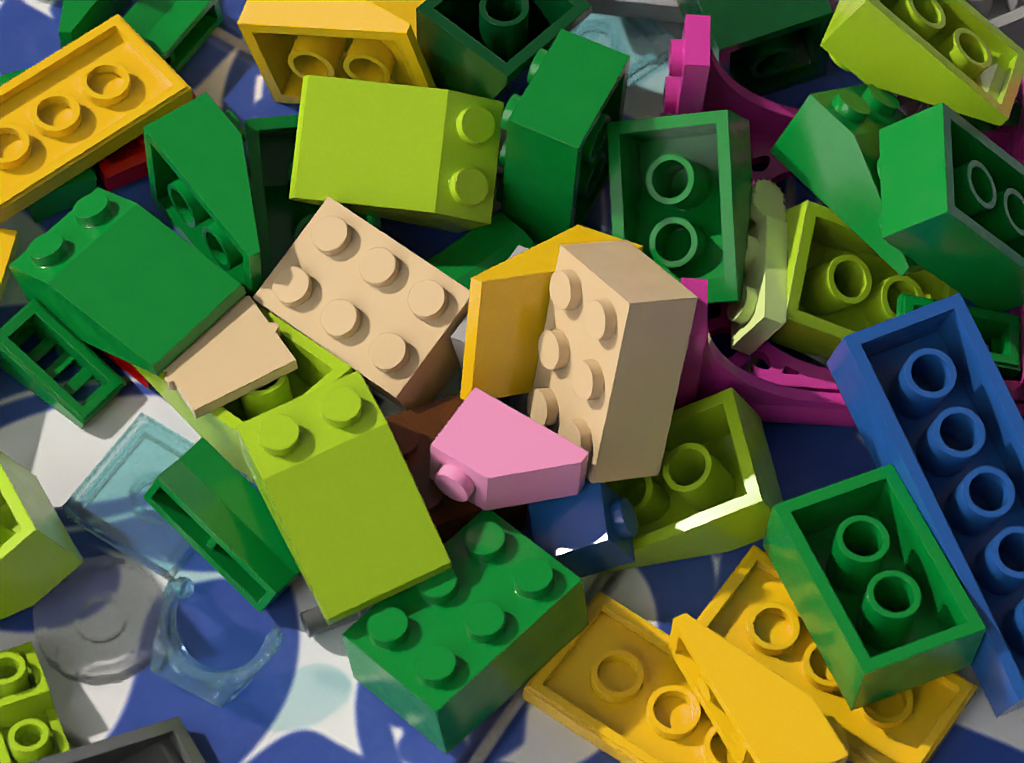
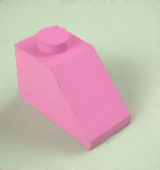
M474 387L431 444L429 478L434 480L437 487L448 497L459 502L468 500L487 511L578 495L585 485L589 452Z

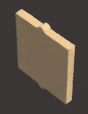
M248 295L236 302L164 371L166 373L165 381L168 389L177 390L195 418L198 419L298 369L296 359L280 338L279 325L275 322L269 323Z

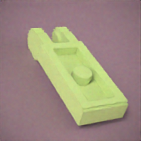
M765 178L762 180L758 179L752 185L742 301L730 302L727 307V317L731 320V348L748 355L757 350L786 323L788 223L785 222V205L783 204L786 200L783 198L785 194L781 192V188L776 183L771 182L770 179L765 180Z

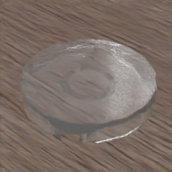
M109 555L82 558L84 562L35 604L33 621L36 643L48 665L68 680L92 686L120 683L144 671L161 652L168 631L165 596L153 575L141 567L139 570L132 565L125 564L124 559Z

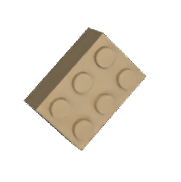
M329 196L253 296V299L263 308L351 366L353 372L359 370L368 386L404 411L433 402L460 366L451 336L468 314L470 290Z
M628 240L560 245L556 270L550 279V301L545 327L538 341L539 358L533 389L527 398V417L589 452L586 478L592 484L657 476L661 469L698 297Z

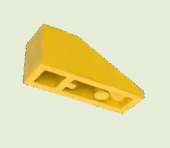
M684 613L673 619L667 648L735 763H846L849 746L842 727L833 716H824L812 696L688 614Z

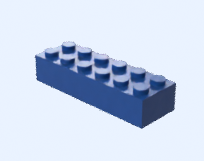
M958 293L843 337L826 364L876 468L893 464L986 627L971 666L996 718L1024 707V420L961 294Z

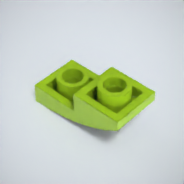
M32 641L0 651V763H29L70 750Z

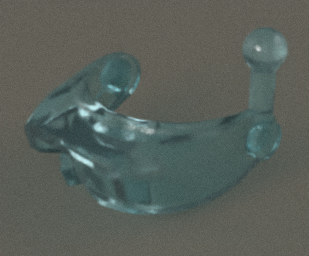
M180 576L177 579L172 577L162 594V597L166 599L159 614L152 653L151 671L200 698L223 708L264 668L273 653L277 654L286 635L281 633L282 628L275 625L266 636L265 642L258 654L249 663L239 668L219 670L200 664L186 652L176 629L179 599L184 600L192 596L194 584L187 577Z

